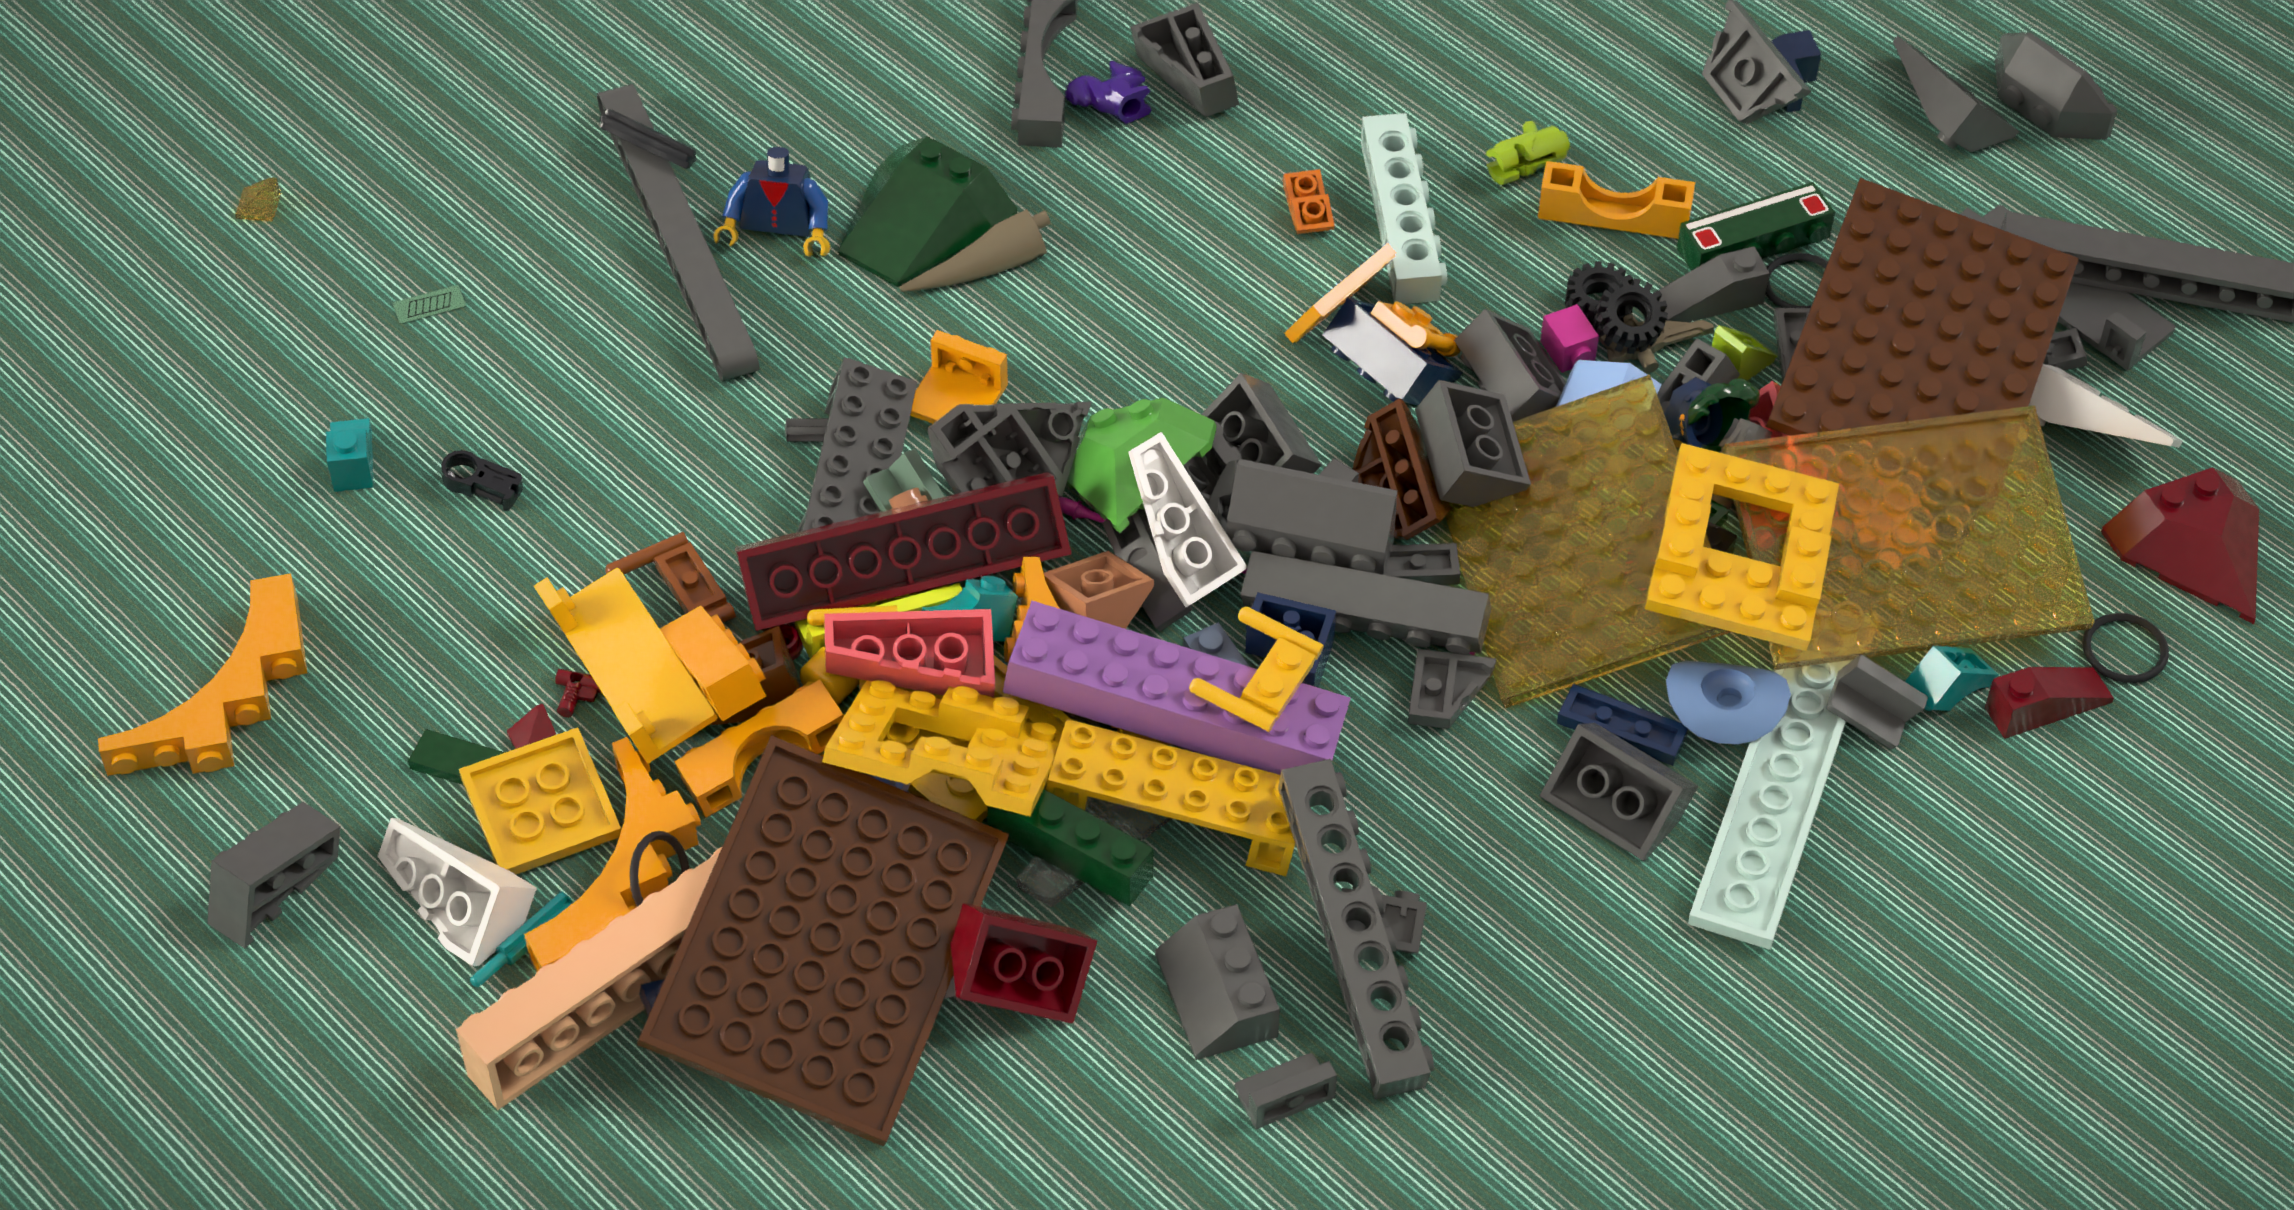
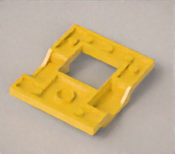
M1681 443L1665 511V524L1644 609L1807 651L1811 640L1816 608L1822 592L1839 483ZM1712 494L1790 514L1780 566L1703 547L1711 510Z
M866 680L825 746L823 762L904 784H909L929 772L971 782L986 805L1030 817L1048 781L1063 731L1056 730L1049 723L1027 722L1030 707L1020 705L1016 700L1009 697L993 698L979 694L978 691L970 687L959 686L955 688L949 686L941 700L926 691L911 692L895 688L892 683L887 681ZM893 722L970 741V743L965 748L953 745L942 737L932 736L926 738L921 736L915 748L911 750L896 741H882Z

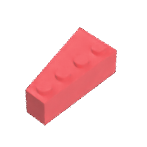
M991 609L824 614L826 673L868 681L883 680L897 687L926 691L943 696L949 686L955 688L966 686L975 689L979 694L994 698L995 672Z

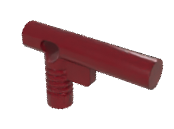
M558 669L556 673L555 683L566 686L557 708V713L562 717L569 718L573 715L578 700L594 702L598 693H602L590 674Z

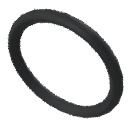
M1792 253L1778 257L1770 262L1766 267L1769 271L1766 296L1769 300L1781 308H1811L1812 305H1794L1781 300L1771 289L1770 276L1778 266L1789 261H1810L1825 269L1828 261L1808 253Z
M2128 613L2104 615L2094 620L2087 627L2083 635V652L2087 661L2100 674L2114 681L2123 683L2148 681L2163 671L2168 662L2169 649L2164 635L2151 622L2137 615ZM2127 621L2138 624L2151 632L2156 638L2160 647L2159 661L2151 670L2142 674L2124 675L2111 671L2103 666L2092 652L2091 639L2094 632L2108 622Z
M664 831L649 833L637 844L633 852L629 877L632 896L637 907L644 901L639 887V863L644 849L651 842L663 840L669 843L679 858L681 874L690 869L683 846L670 833Z

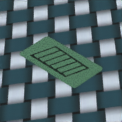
M458 285L393 303L399 323H406L466 305Z

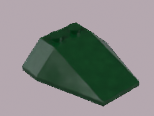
M925 136L899 146L877 167L838 249V255L894 286L900 287L952 258L984 235L995 224L1018 214V208L986 166L929 136Z

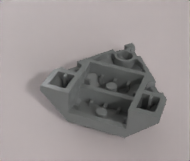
M1091 402L956 405L927 428L935 465L955 494L1048 472L1054 476L1058 497L1060 498L1063 496L1080 441L1078 435L1084 417L1088 415Z

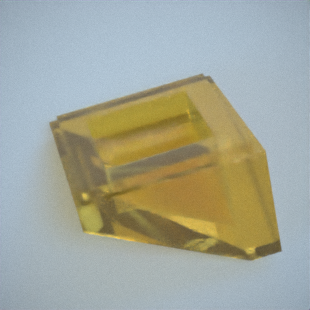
M270 177L243 188L235 214L236 219L273 221L281 196L277 178Z

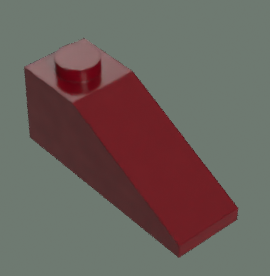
M2027 667L1992 680L1985 710L2004 739L2110 704L2113 702L2114 697L2094 667Z

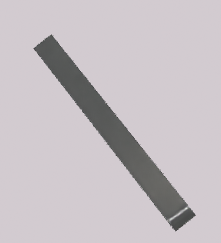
M633 84L597 93L601 115L607 109H612L654 129ZM609 133L720 380L726 381L759 371V361L755 347L670 162Z

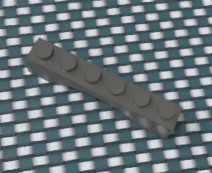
M1027 0V3H1031V6H1025L1024 27L1028 28V31H1022L1021 53H1025V57H1018L1017 70L1018 78H1022V82L1015 83L1014 103L1019 104V108H1012L1011 130H1018V145L1062 148L1065 125L1064 94L1053 84L1043 62L1053 40L1064 28L1076 20L1078 0Z

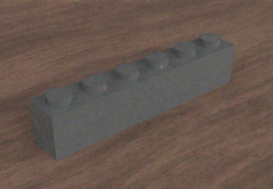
M1255 551L1251 552L1240 594L1244 607L1247 606L1251 609L1257 592L1335 610L1336 632L1349 633L1351 630L1361 631L1378 640H1389L1390 637L1406 640L1409 644L1416 647L1425 648L1429 647L1430 644L1446 647L1452 653L1467 655L1470 652L1481 654L1491 613L1488 593Z

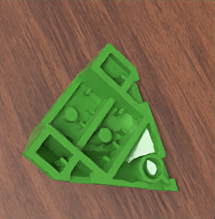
M1164 397L1151 401L1142 399L1134 402L1131 406L1115 410L1111 408L1102 409L1090 416L1079 436L1080 441L1066 485L1070 489H1076L1082 500L1104 520L1106 518L1110 520L1113 528L1121 533L1130 524L1127 519L1128 517L1134 515L1139 508L1145 510L1128 452L1162 432L1182 465H1185L1192 457H1203L1211 450L1217 426L1214 420Z

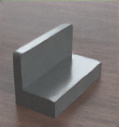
M1860 654L1838 671L1827 703V709L1889 749H1894L1899 745L1905 723L1924 710L1928 696Z
M1308 1053L1237 1081L1234 1090L1255 1129H1259L1335 1098L1337 1074L1329 1061L1319 1065L1314 1054Z

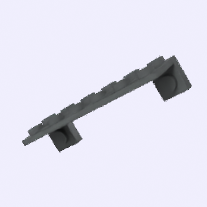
M1998 205L1983 217L1969 208L1962 211L1960 215L2001 229L2006 211H2011L2003 205ZM2072 282L2070 283L2058 318L2059 323L2068 329L2076 328L2079 337L2127 371L2169 338L2176 328L2173 323L2127 292Z
M844 357L831 384L825 413L829 414V419L807 510L796 532L881 512L863 481L867 476L889 468L901 456L917 387L915 380Z

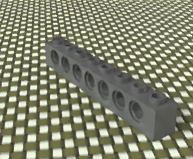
M1331 759L1281 770L1278 784L1279 793L1374 1098L1377 1100L1425 1088L1431 1071H1434L1433 1056L1429 1046H1422L1418 1034V1031H1421L1419 1012L1415 1005L1409 1006L1405 993L1409 989L1407 975L1402 965H1396L1392 953L1396 951L1394 934L1390 926L1384 927L1380 915L1383 912L1381 893L1378 887L1372 888L1368 877V874L1371 873L1370 859L1365 848L1359 849L1356 835L1359 834L1358 822L1354 811H1347L1343 799L1347 795L1343 775L1341 772L1335 773ZM1321 805L1326 807L1330 813L1319 815L1313 812L1310 807ZM1333 843L1338 845L1342 851L1330 853L1322 845ZM1337 882H1347L1355 890L1343 892L1337 889L1334 884ZM1352 920L1360 921L1367 929L1364 931H1354L1349 928L1347 922ZM1365 959L1372 960L1377 963L1379 969L1368 971L1361 967L1359 961ZM1375 999L1386 1000L1390 1003L1392 1009L1387 1011L1378 1010L1372 1005L1371 1001ZM1387 1039H1397L1404 1045L1405 1049L1401 1051L1390 1050L1386 1047L1384 1041Z

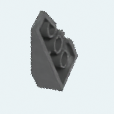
M1899 36L1895 37L1893 40L1895 48L1929 122L1940 130L1937 137L1952 149L1960 145L1971 153L2014 138L2019 133L2001 115L1982 103L1971 91L1950 77L1946 71Z

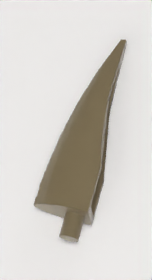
M1028 209L1007 218L995 224L984 235L952 258L901 285L899 289L901 292L964 283L1008 270L1043 256L1047 253L1039 229L1050 224L1049 216L1045 211L1031 216Z

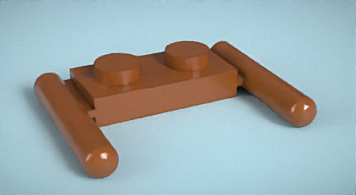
M680 532L607 564L605 567L606 574L615 568H619L624 575L654 562L657 571L685 614L702 606L710 617L717 614L722 623L736 617L733 606L727 602L725 594L692 544L688 542L684 532Z

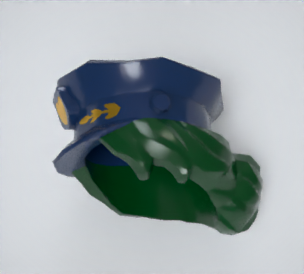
M1697 377L1675 389L1672 393L1669 405L1662 417L1666 442L1674 449H1680L1681 443L1720 452L1722 447L1719 444L1730 429L1734 418L1750 421V409L1754 408L1759 402V390L1752 383L1742 378H1735L1729 384L1716 383L1713 385Z

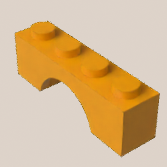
M1546 161L1538 219L1678 239L1680 224L1690 219L1695 182L1657 177L1650 186L1643 190L1620 193L1604 189L1594 183L1587 175L1584 166Z
M819 679L810 685L798 688L791 696L777 704L761 709L754 717L738 726L727 728L720 736L708 743L690 749L683 757L674 762L684 785L705 818L742 798L741 784L743 775L750 763L764 752L771 735L819 754L825 751V746L844 715Z

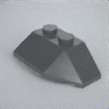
M2031 32L2005 33L2001 36L1995 58L1998 98L2053 137L2102 140L2110 137L2117 109L2112 103L2107 102L2102 90L2086 70Z

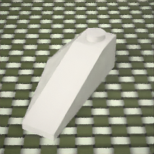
M2042 365L2025 415L2027 419L2040 426H2044L2047 421L2049 423L2177 448L2181 446L2183 442L2181 439L2137 414L2135 416L2130 414L2129 409L2119 402L2103 395L2100 397L2101 392L2058 367Z
M1162 432L1128 452L1163 573L1185 608L1247 569L1244 560Z
M398 818L390 819L378 858L403 891H409L418 902L420 908L417 911L423 919L431 920L440 932L438 939L443 946L472 966H479L496 951V948L525 923L537 888L503 867Z

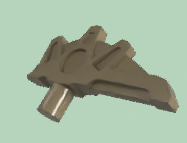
M1632 314L1623 317V323L1632 327H1639L1645 322H1638ZM1697 320L1691 323L1666 321L1656 343L1652 347L1649 345L1647 350L1640 352L1637 347L1634 354H1627L1626 346L1623 347L1621 352L1615 351L1617 346L1615 342H1612L1608 347L1603 343L1606 335L1599 337V341L1607 349L1608 362L1623 363L1628 359H1639L1644 371L1651 373L1659 367L1654 356L1656 351L1673 343L1714 333V326L1705 320Z

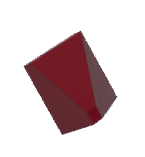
M543 703L535 706L507 730V735L515 749L557 735Z

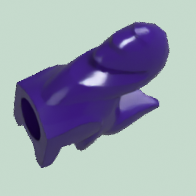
M1110 61L1109 63L1110 79L1102 82L1095 76L1082 75L1070 81L1065 89V98L1074 106L1087 107L1092 105L1096 110L1111 114L1125 124L1151 113V107L1144 103V98L1150 93V89L1147 86H1139L1145 82V77L1142 76L1141 71L1115 61Z

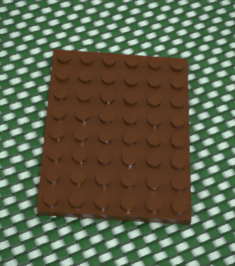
M1860 178L1766 427L1992 511L2079 258Z
M771 735L637 1045L884 1147L954 975L951 941L962 904L967 903L981 907L1009 834L861 772L824 763L822 756Z

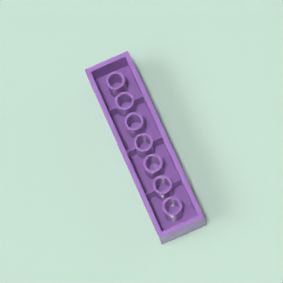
M1033 600L1009 659L1003 693L1215 758L1281 775V770L1327 759L1332 761L1351 699L1344 695L1301 683L1278 720L1275 721L1271 731L1267 732L1191 693L1189 690L1191 681L1195 678H1201L1240 698L1257 669Z

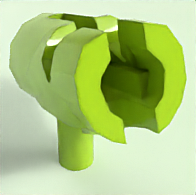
M1525 122L1522 126L1524 134L1501 141L1486 151L1485 155L1489 158H1496L1495 161L1486 164L1491 177L1499 185H1504L1518 180L1520 175L1529 176L1536 170L1544 168L1546 161L1557 163L1567 158V151L1570 149V142L1566 133L1555 126L1538 130L1535 122Z

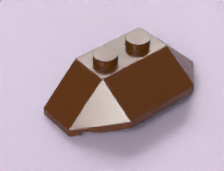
M1399 398L1367 417L1364 426L1366 432L1359 444L1352 469L1359 473L1358 483L1398 491L1394 539L1408 540L1441 522L1451 507L1449 502L1441 501L1439 498L1420 427L1405 402Z

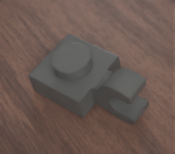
M1215 422L1217 428L1212 448L1205 456L1207 457V467L1218 481L1228 462L1233 460L1238 462L1242 457L1236 447H1231L1223 437L1222 426Z

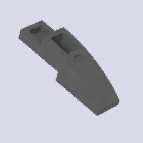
M1139 508L1134 515L1127 518L1130 524L1121 533L1113 528L1110 520L1107 519L1102 523L1115 555L1154 579V587L1142 606L1156 629L1161 632L1191 612L1192 607L1189 605L1185 608L1164 575L1146 511Z

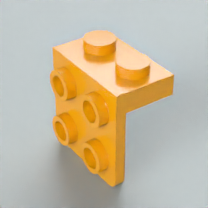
M937 330L930 340L932 366L915 391L910 416L933 424L959 404H996L1008 386L1007 354L991 347L970 342L960 336Z

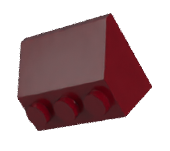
M963 903L951 941L956 997L962 1000L1073 1024L1098 941L1074 928Z

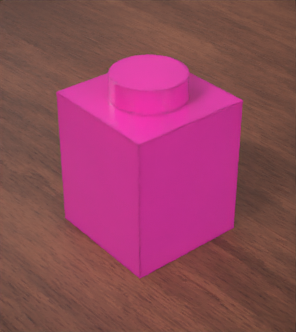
M1578 304L1543 316L1540 342L1561 373L1572 370L1574 363L1578 360H1596L1599 335Z

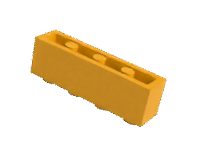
M699 606L660 628L678 658L722 721L766 697L760 684L765 679L760 666L754 657L750 658L742 643L738 644L731 630L725 628L717 614L710 617L705 609Z

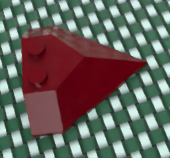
M2212 467L2144 490L2102 527V535L2121 561L2133 567H2136L2139 563L2160 573L2158 579L2212 605L2218 606L2219 603L2227 605L2241 612L2240 618L2252 624L2255 623L2259 508L2238 480Z

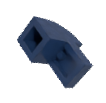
M1810 30L1783 34L1771 41L1804 83L1817 80L1821 53ZM1803 98L1784 106L1786 112L1801 110Z

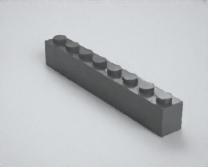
M2006 211L2001 230L2079 258L2071 280L2072 283L2294 323V263Z

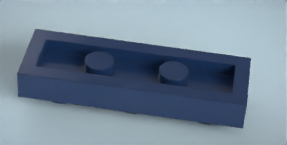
M1575 684L1572 685L1558 713L1557 724L1573 730L1576 729L1578 724L1596 723L1655 760L1672 766L1688 735V728L1680 722Z

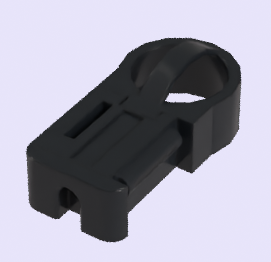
M454 451L449 453L442 461V482L447 489L468 497H472L475 494L503 505V511H508L512 508L523 490L522 475L520 473L482 459L469 451ZM465 465L474 469L475 473L470 477L463 478L454 473L451 468Z

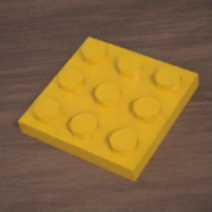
M578 727L459 769L460 778L496 865L511 871L515 875L617 839L620 836L621 826Z

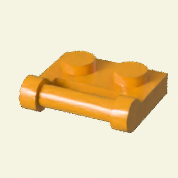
M1378 301L1370 313L1413 348H1432L1448 357L1457 356L1461 352L1454 341L1458 336L1451 333L1443 334L1430 323L1433 318L1416 306L1410 309L1398 301H1395L1393 305Z

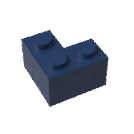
M1257 592L1252 606L1253 610L1324 645L1319 658L1315 660L1313 667L1302 682L1318 688L1334 643L1336 611ZM1246 625L1245 653L1266 657L1277 640Z

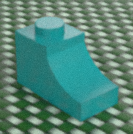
M370 419L330 422V431L326 432V456L334 492L374 488Z
M983 576L981 580L966 579L965 587L953 599L941 605L922 607V611L991 609L993 641L1005 642V638L1010 636L1018 596L1005 584L1006 582L1003 579L995 576Z
M1932 646L1905 682L1928 696L1925 710L1951 711L1960 700L1970 693L1981 688L1990 687L1992 680L1997 678L1999 674L1971 648Z

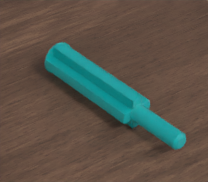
M559 891L553 899L496 948L498 954L470 977V983L474 987H480L506 963L511 966L528 952L524 934L555 918L573 904V900L566 893Z

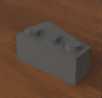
M1198 2L1130 26L1136 55L1202 115L1207 117L1239 105L1234 76Z
M302 802L288 812L281 813L274 821L258 831L250 833L244 840L227 851L220 852L211 861L207 924L245 949L254 941V937L250 933L266 917L274 921L282 913V909L278 906L294 890L301 894L338 858L341 826L305 802Z

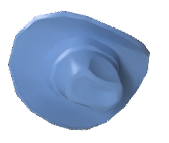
M1685 660L1672 664L1666 679L1669 704L1681 723L1697 736L1722 744L1747 743L1770 733L1785 716L1791 696L1787 679L1771 670L1743 665Z

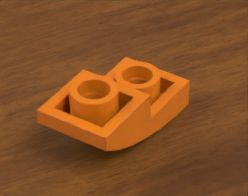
M1320 169L1285 173L1283 175V185L1297 234L1334 230L1335 225L1329 196L1325 194Z

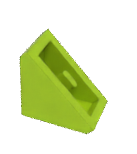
M1718 325L1714 331L1712 347L1728 356L1740 373L1738 378L1748 381L1777 358L1776 354L1750 334Z

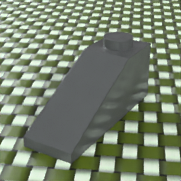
M1755 247L1718 255L1659 289L1662 293L1659 302L1666 300L1667 303L1665 312H1668V318L1666 321L1692 322L1764 304L1769 271Z
M1696 338L1660 387L1650 413L1634 436L1659 451L1669 445L1665 440L1662 417L1669 405L1673 391L1695 377L1712 385L1716 383L1729 384L1731 380L1738 378L1740 373L1728 356Z

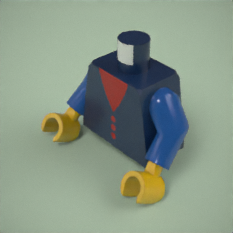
M783 147L768 149L767 161H756L752 171L744 172L730 189L722 215L725 218L723 226L718 227L714 232L715 243L719 242L721 231L727 229L732 234L729 247L733 246L738 240L735 224L740 222V229L809 237L803 246L806 256L812 257L815 241L821 244V257L826 256L830 252V243L823 237V232L827 231L828 199L816 181L810 178L809 169L805 165L789 163L788 149Z

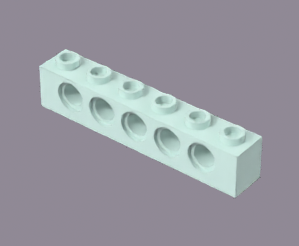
M1406 113L1365 116L1362 118L1361 146L1382 246L1389 243L1397 252L1396 256L1387 264L1394 303L1395 301L1402 304L1440 301L1441 285H1447L1446 264L1439 263L1438 260L1441 257L1439 235H1433L1432 232L1435 229V216L1433 208H1427L1426 205L1429 202L1427 181H1421L1420 178L1423 175L1421 154H1415L1414 151L1417 149L1416 129L1409 128Z

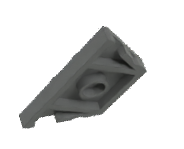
M1728 0L1724 8L1730 11L1723 32L1717 31L1712 43V53L1707 58L1702 75L1737 120L1749 124L1807 96L1811 90L1739 1Z

